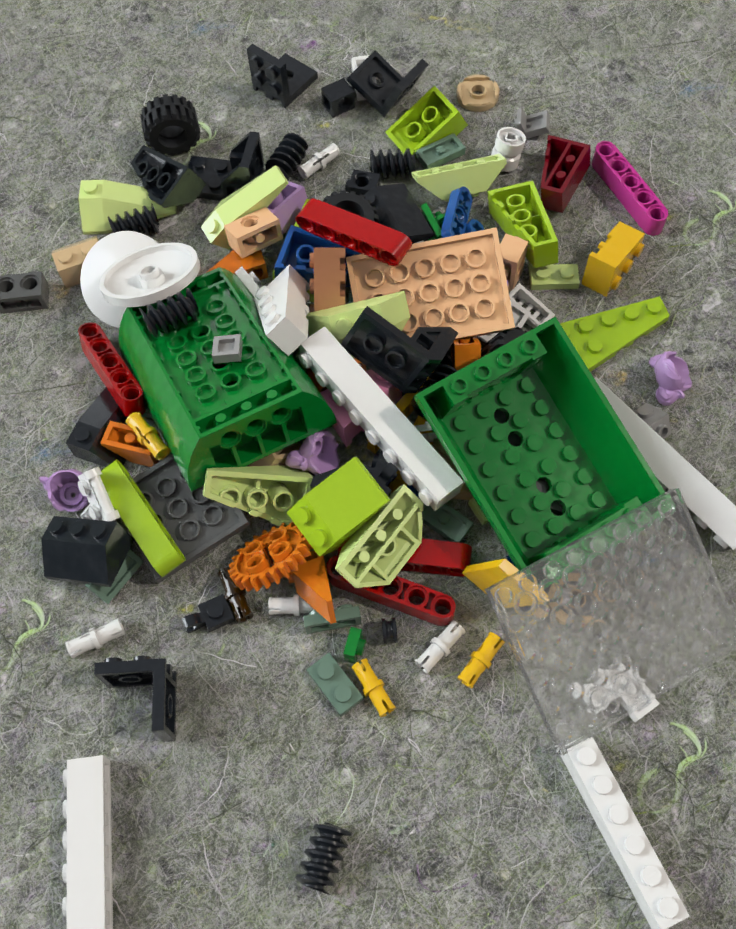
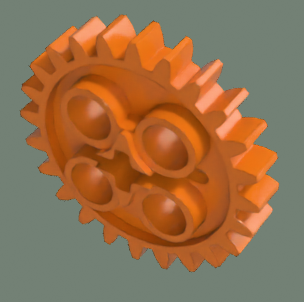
M293 522L288 526L282 523L279 528H276L274 525L270 531L263 530L262 535H254L252 542H245L246 547L237 550L239 555L232 557L234 562L228 565L230 567L228 573L236 587L238 586L240 590L246 589L249 592L254 588L257 592L262 586L268 589L271 583L275 582L278 585L281 578L285 577L288 579L290 578L289 573L291 571H298L297 566L306 563L304 558L311 555L310 550L313 548Z

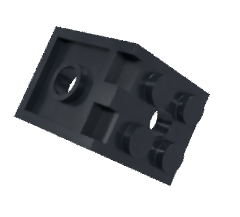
M254 44L247 48L253 90H263L267 98L272 101L275 98L282 102V107L284 108L288 107L318 79V72L286 53L278 59Z
M375 50L349 75L347 81L385 117L410 92L429 64L422 58L403 78ZM372 77L379 78L381 84L374 83Z
M135 656L133 660L122 661L121 658L112 657L104 659V662L94 663V675L108 688L153 685L151 731L164 742L176 741L177 672L172 671V666L167 664L166 658L151 659L150 656Z

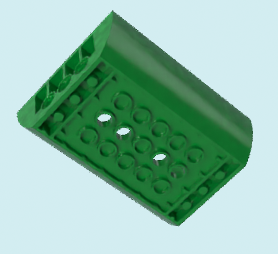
M221 267L197 276L187 287L180 291L186 297V289L189 288L199 309L197 322L189 316L187 326L179 320L178 330L168 325L169 333L165 334L161 329H158L159 338H155L149 332L139 310L140 308L147 314V305L127 307L119 328L121 356L142 387L145 403L167 446L170 448V452L191 492L204 486L207 468L245 467L337 423L332 409L293 352L288 356L266 336L254 301L255 297L237 275ZM175 294V295H173V296H171V297L176 301V294ZM166 299L162 300V302L165 305H167ZM157 302L151 304L157 310ZM241 334L243 341L241 361L214 364L212 359L214 337ZM220 365H226L224 368L216 369ZM231 381H236V382H237L236 384L231 385V386H227V385H226L227 383H229V382H231Z
M556 317L424 389L414 397V400L515 567L541 590L674 507ZM500 410L505 413L507 418L505 423H498L495 420V411ZM510 433H515L520 437L519 446H513L509 443L508 435ZM538 479H544L548 483V491L546 493L540 492L537 489L536 482ZM552 502L562 504L563 511L560 516H556L551 512L550 506Z

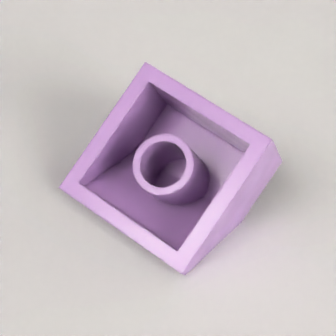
M290 181L267 207L279 219L282 235L287 232L291 225L296 223L295 218L301 211L306 199H308L304 186Z

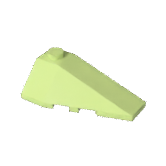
M81 180L78 199L84 235L111 233L112 229L108 216L115 222V214H119L124 219V211L133 216V209L136 208L141 214L142 206L145 205L151 211L152 203L157 218L160 219L176 214L177 206L164 208L149 198L148 191L141 186L108 180Z
M283 465L207 468L203 496L229 507H236L246 511L254 517L266 519L277 526H280L282 523L288 526L293 521L286 512L305 494L311 491L310 485L313 477L307 470L302 471L301 469Z

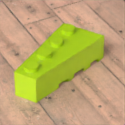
M533 180L487 191L490 215L506 234L528 241L526 258L532 266L538 268L558 263V239Z

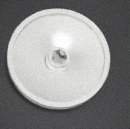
M134 231L115 232L99 240L88 252L81 270V290L89 309L104 323L120 328V323L127 307L114 306L104 299L99 287L101 276L107 268L125 255L147 246L160 244L153 238Z
M161 243L147 246L131 252L114 262L101 276L99 287L104 299L114 306L139 307L153 304L158 300L162 301L168 296H173L187 287L198 275L200 261L196 251L191 246L183 243Z

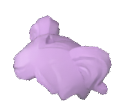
M667 351L663 354L655 355L649 360V364L654 368L656 380L659 384L656 398L664 406L671 405L679 398L684 399L685 394L683 391L692 387L688 366L682 358L675 356L677 354L675 351Z
M319 431L308 436L302 442L299 450L291 451L286 458L285 464L290 468L301 469L302 471L308 470L314 475L339 467L340 460L337 454L339 444L330 432Z
M58 470L49 478H39L43 488L48 492V498L52 502V506L56 510L77 512L88 505L87 497L81 494L78 487V476L83 474L79 470Z

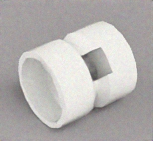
M504 127L497 132L495 146L491 153V156L501 154L506 158L507 164L501 170L505 172L517 169L526 142L524 133L514 127Z

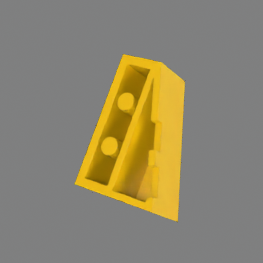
M619 221L607 235L608 239L605 242L601 241L597 248L600 250L598 253L593 251L590 253L581 284L607 297L611 289L616 290L622 280L620 276L623 272L627 274L632 267L634 256L638 258L645 246L642 244L645 233Z

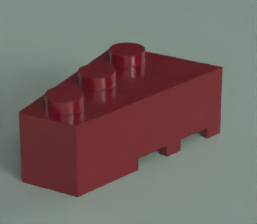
M548 135L541 181V201L545 209L559 213L564 212L590 167L591 145Z

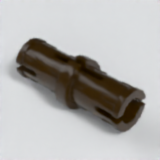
M230 567L223 568L225 573L220 570L217 575L226 592L224 597L230 603L237 623L246 622V616L249 620L254 616L245 597L246 590H240L238 586L236 587L228 573Z

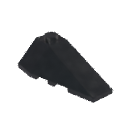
M145 145L142 146L131 161L137 176L143 182V187L149 193V198L164 208L194 202L201 195L202 189L206 185L189 167Z
M107 387L77 421L66 444L75 457L107 467L117 459L124 466L127 459L101 445V440L110 421L127 425V416L122 412Z

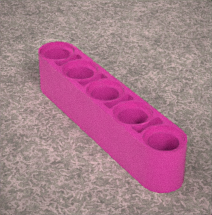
M599 142L595 148L592 167L641 229L648 235H659L668 217L667 208L612 142Z

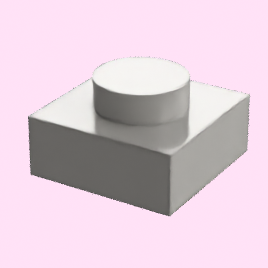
M241 334L214 337L212 349L214 364L241 361L243 344Z

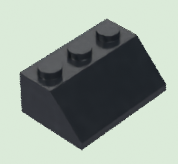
M404 183L375 186L363 195L365 200H370L373 203L372 207H376V215L379 216L378 223L404 233L410 238L412 244L422 240L425 242L435 235Z
M53 516L41 538L44 577L51 580L111 587L134 539L118 522Z

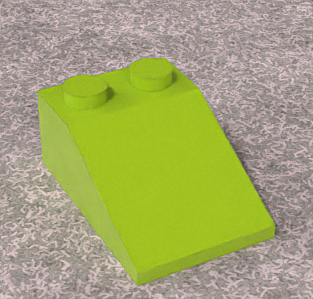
M434 85L385 133L400 148L403 154L406 148H409L411 154H413L415 149L416 158V150L453 133L457 136L468 124L460 112Z
M356 456L305 494L286 513L318 556L321 557L337 550L391 500Z

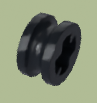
M392 617L390 621L381 618L383 643L387 644L389 640L398 643L396 618Z

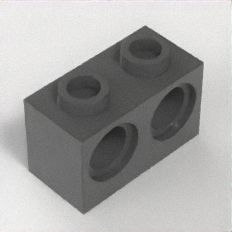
M42 271L0 276L1 314L49 309V284Z

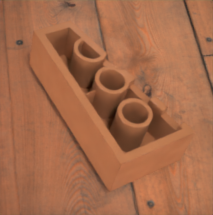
M313 248L314 253H310V268H314V278H310V294H314V304H310V313L345 305L346 248Z

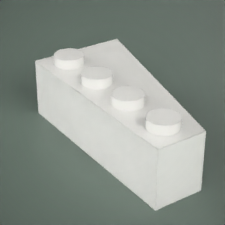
M290 264L268 286H262L256 292L254 298L266 336L288 356L308 338L309 320L306 316L309 313V307L306 305V302L309 301L310 297L306 292L310 289V284Z

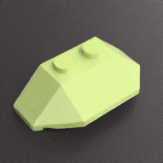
M495 154L412 172V177L417 183L438 198L449 202L451 192L463 186L468 188L472 197L478 196L480 192L487 191L507 162L506 158L501 154Z
M405 291L308 313L306 318L309 320V336L326 327L341 344L366 306L402 331L410 318Z
M405 484L388 496L391 501L356 531L341 548L335 570L355 588L390 585L422 543V511L424 503Z

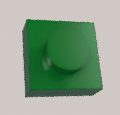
M350 628L343 653L344 661L356 663L357 656H363L366 640L362 639V629Z

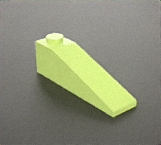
M273 166L219 202L201 226L211 244L230 250L231 247L228 243L224 225L263 207L267 208L288 185L289 182L278 166Z

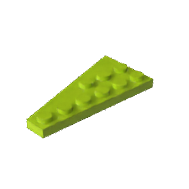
M658 296L563 322L560 325L591 372L614 357L624 347L627 348L642 335H647L667 322L670 315L661 297Z

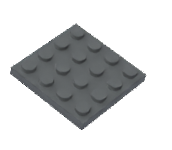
M172 454L133 478L186 559L184 563L165 577H161L134 539L150 572L158 583L251 525L243 510L236 507L232 508L204 497V486L191 492Z

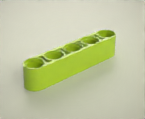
M116 459L101 470L102 474L100 477L112 505L116 510L118 509L121 519L153 568L161 577H165L186 561L183 553L122 463Z

